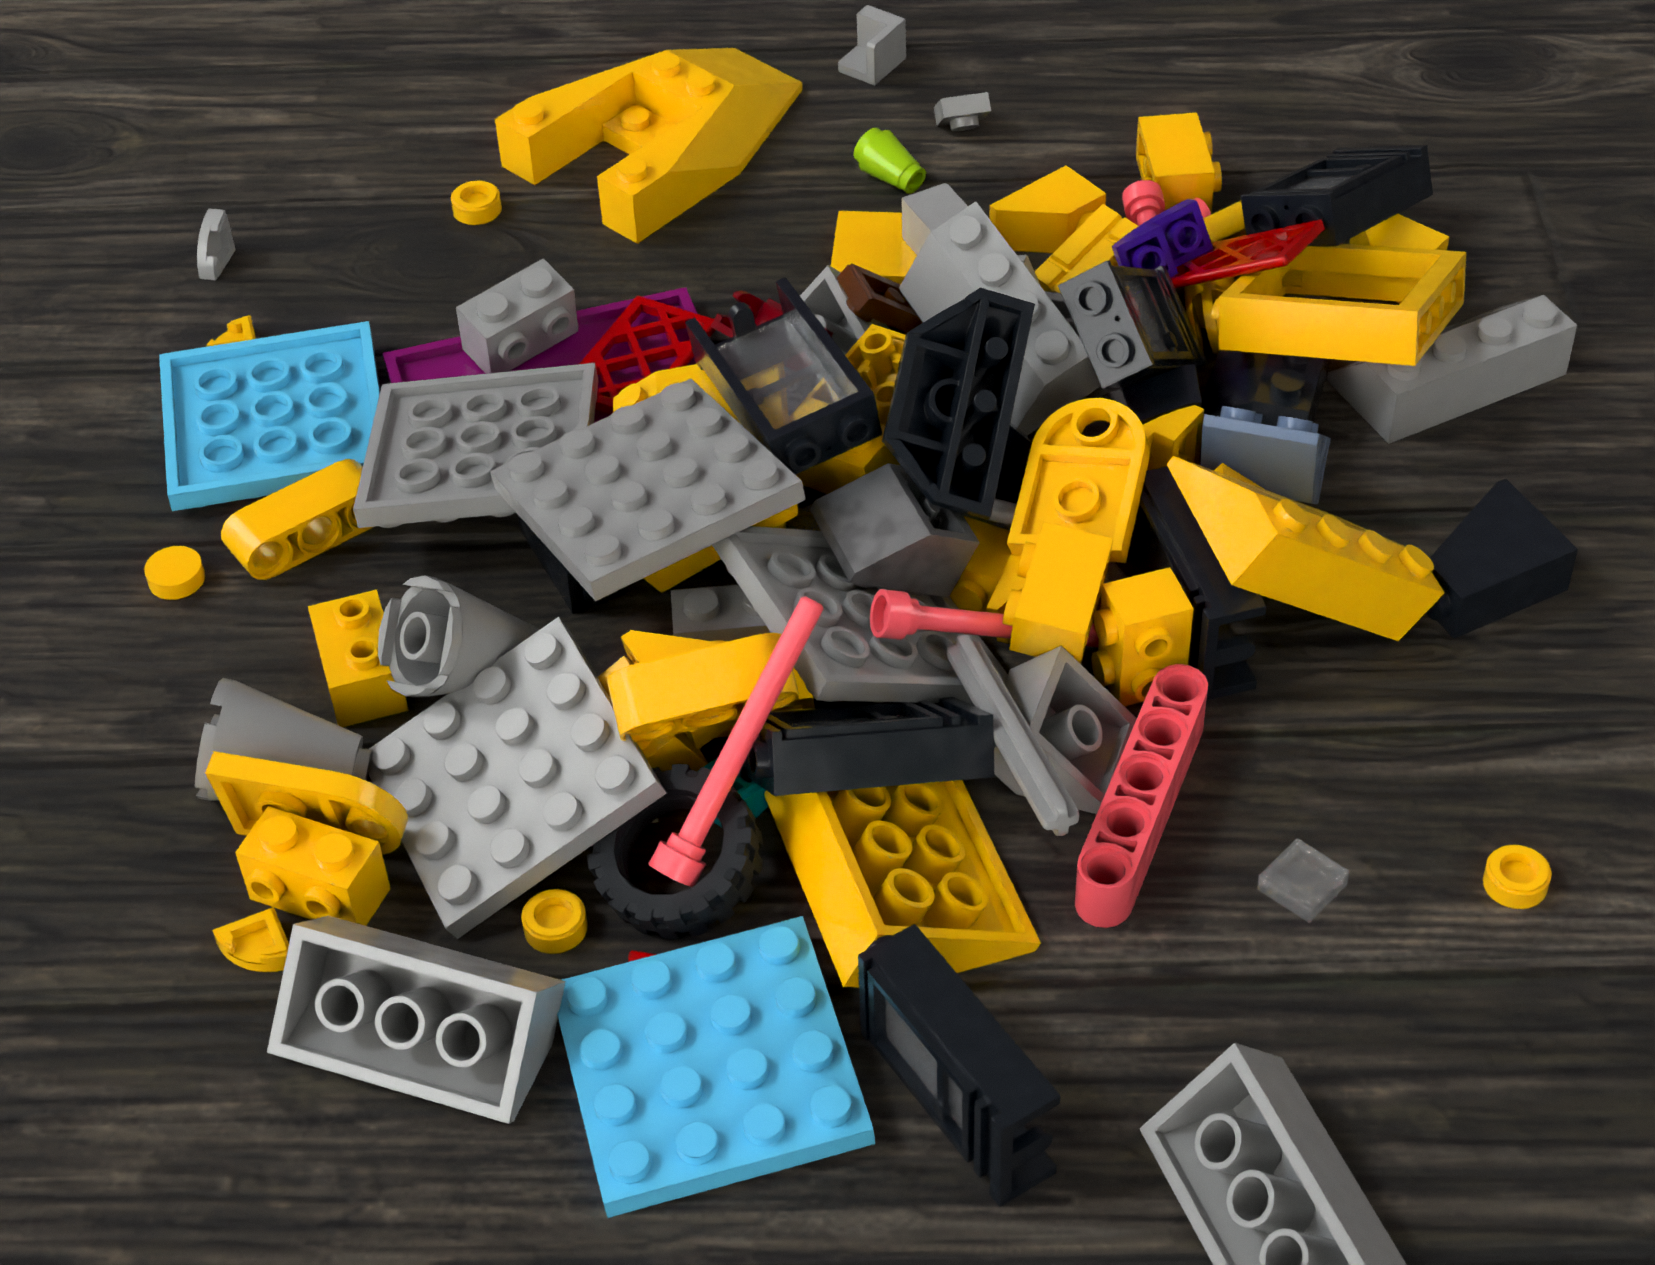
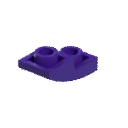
M1186 199L1144 222L1111 246L1118 266L1147 269L1166 266L1170 277L1178 274L1176 267L1213 249L1198 202L1191 199ZM1140 290V291H1138V292L1132 294V296H1134V295H1136V294L1142 292L1143 290Z

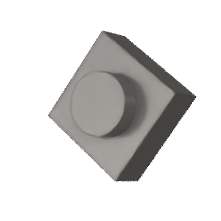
M988 92L941 98L934 106L936 126L950 124L951 131L979 127V120H983L991 112Z

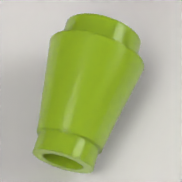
M877 127L872 128L859 139L855 146L854 159L859 162L861 171L903 190L907 194L915 192L924 182L926 170L920 166L890 130L882 131Z

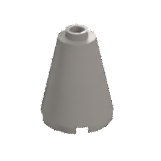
M424 575L410 578L403 585L411 587L402 598H391L387 604L379 628L378 657L380 665L389 666L394 681L387 682L391 689L415 698L445 695L459 691L472 684L481 671L492 667L498 658L540 629L440 578Z
M222 678L218 682L210 704L222 706L220 715L214 714L211 723L204 724L195 774V788H200L196 795L198 799L219 800L205 774L213 751L330 770L367 781L369 775L367 768L372 757V750L362 749L363 736L236 680Z

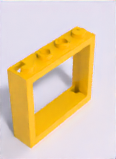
M1354 244L1307 246L1288 266L1241 275L1215 300L1211 319L1216 320V330L1219 331L1218 350L1416 366L1464 304L1466 252ZM1289 293L1398 301L1401 303L1399 305L1283 297V295Z

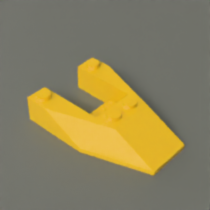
M736 48L665 50L531 96L495 118L501 165L503 168L536 185L603 141L629 154L627 157L597 176L602 223L638 244L738 176L802 92V82Z

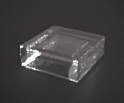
M1297 838L1259 875L1257 889L1310 923L1347 885L1349 870Z

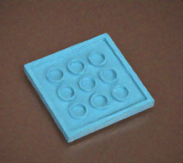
M369 321L159 354L167 496L172 511L268 496L344 459H354L363 466L380 395Z
M803 916L562 979L566 983L560 1010L557 1015L607 1218L875 1144L874 1128Z

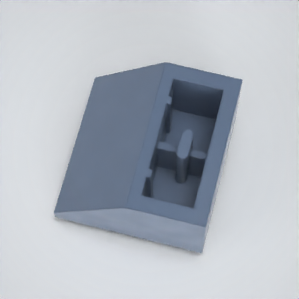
M1222 406L1220 417L1204 414L1201 466L1215 470L1221 463H1224L1268 491L1295 501L1318 505L1331 438L1317 433L1319 424L1298 418L1278 416L1277 426L1261 424L1262 414Z

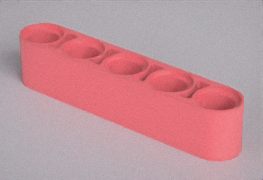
M1183 664L1169 665L1159 670L1154 677L1078 857L1075 908L1082 920L1094 927L1109 928L1118 926L1126 921L1131 914L1203 733L1208 681L1201 671L1192 666Z

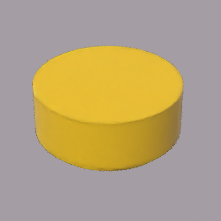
M469 181L458 186L451 194L453 215L461 223L468 225L485 224L497 218L501 213L500 192L495 185L489 182Z
M186 546L163 548L154 553L147 560L144 567L150 591L162 599L177 600L188 597L195 593L205 580V571L200 555L194 549Z
M1522 845L1502 846L1494 850L1487 859L1483 875V885L1487 894L1494 901L1505 907L1513 909L1531 908L1541 903L1546 897L1552 876L1551 867L1545 857L1532 848Z
M563 889L542 891L529 899L522 910L521 920L525 938L529 945L537 951L547 954L569 951L575 948L587 933L588 924L585 906L582 900L570 891Z

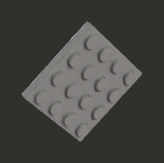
M595 363L382 384L353 508L358 528L374 526L393 528L405 523L426 521L445 523L457 520L458 518L488 515L506 517L516 513L495 490L490 471L508 463L519 454L537 450L560 439L571 430L582 429L594 423L599 382Z
M691 378L682 383L671 384L660 393L632 406L621 407L610 416L589 426L571 430L560 439L537 450L519 454L508 463L490 471L495 490L595 601L806 500L802 480Z
M750 526L712 545L726 565L727 571L734 577L751 602L754 611L761 617L771 633H783L801 597L806 596L822 604L824 610L794 666L804 681L807 690L816 700L826 702L866 701L875 703H918V701L927 700L932 703H939L940 698L955 697L970 705H974L947 658V648L956 644L958 636L968 634L917 629L915 634L906 635L902 640L876 638L870 627V609L875 594L880 589L903 590L877 586L864 588L849 582L830 545L825 540L822 531ZM909 594L910 598L917 599L922 606L959 609L950 596L942 597L929 594L916 596ZM969 635L972 641H979L1003 683H1005L1008 674L980 636Z
M559 617L498 658L492 667L481 671L472 684L459 691L445 695L368 749L372 750V757L369 760L367 772L373 784L393 795L406 809L408 822L401 841L445 929L456 939L466 934L667 794L637 742H634L629 734H626L625 741L620 739L612 701L570 630Z

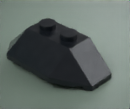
M979 288L966 296L965 299L941 311L906 334L882 442L932 505L985 520L991 517L1032 322L1034 303Z
M1219 350L1202 399L1201 408L1204 409V414L1219 417L1222 406L1255 411L1263 415L1261 424L1277 426L1278 416L1313 421L1314 423L1332 359Z

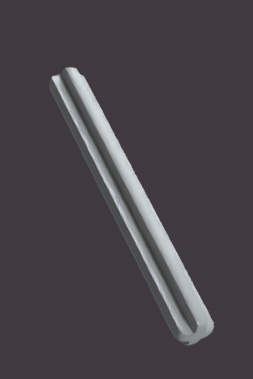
M969 635L958 636L956 644L947 648V658L974 706L993 714L994 742L1043 829L1052 830L1056 836L1068 834L1069 826L1078 823L1080 814L981 643L979 641H972Z

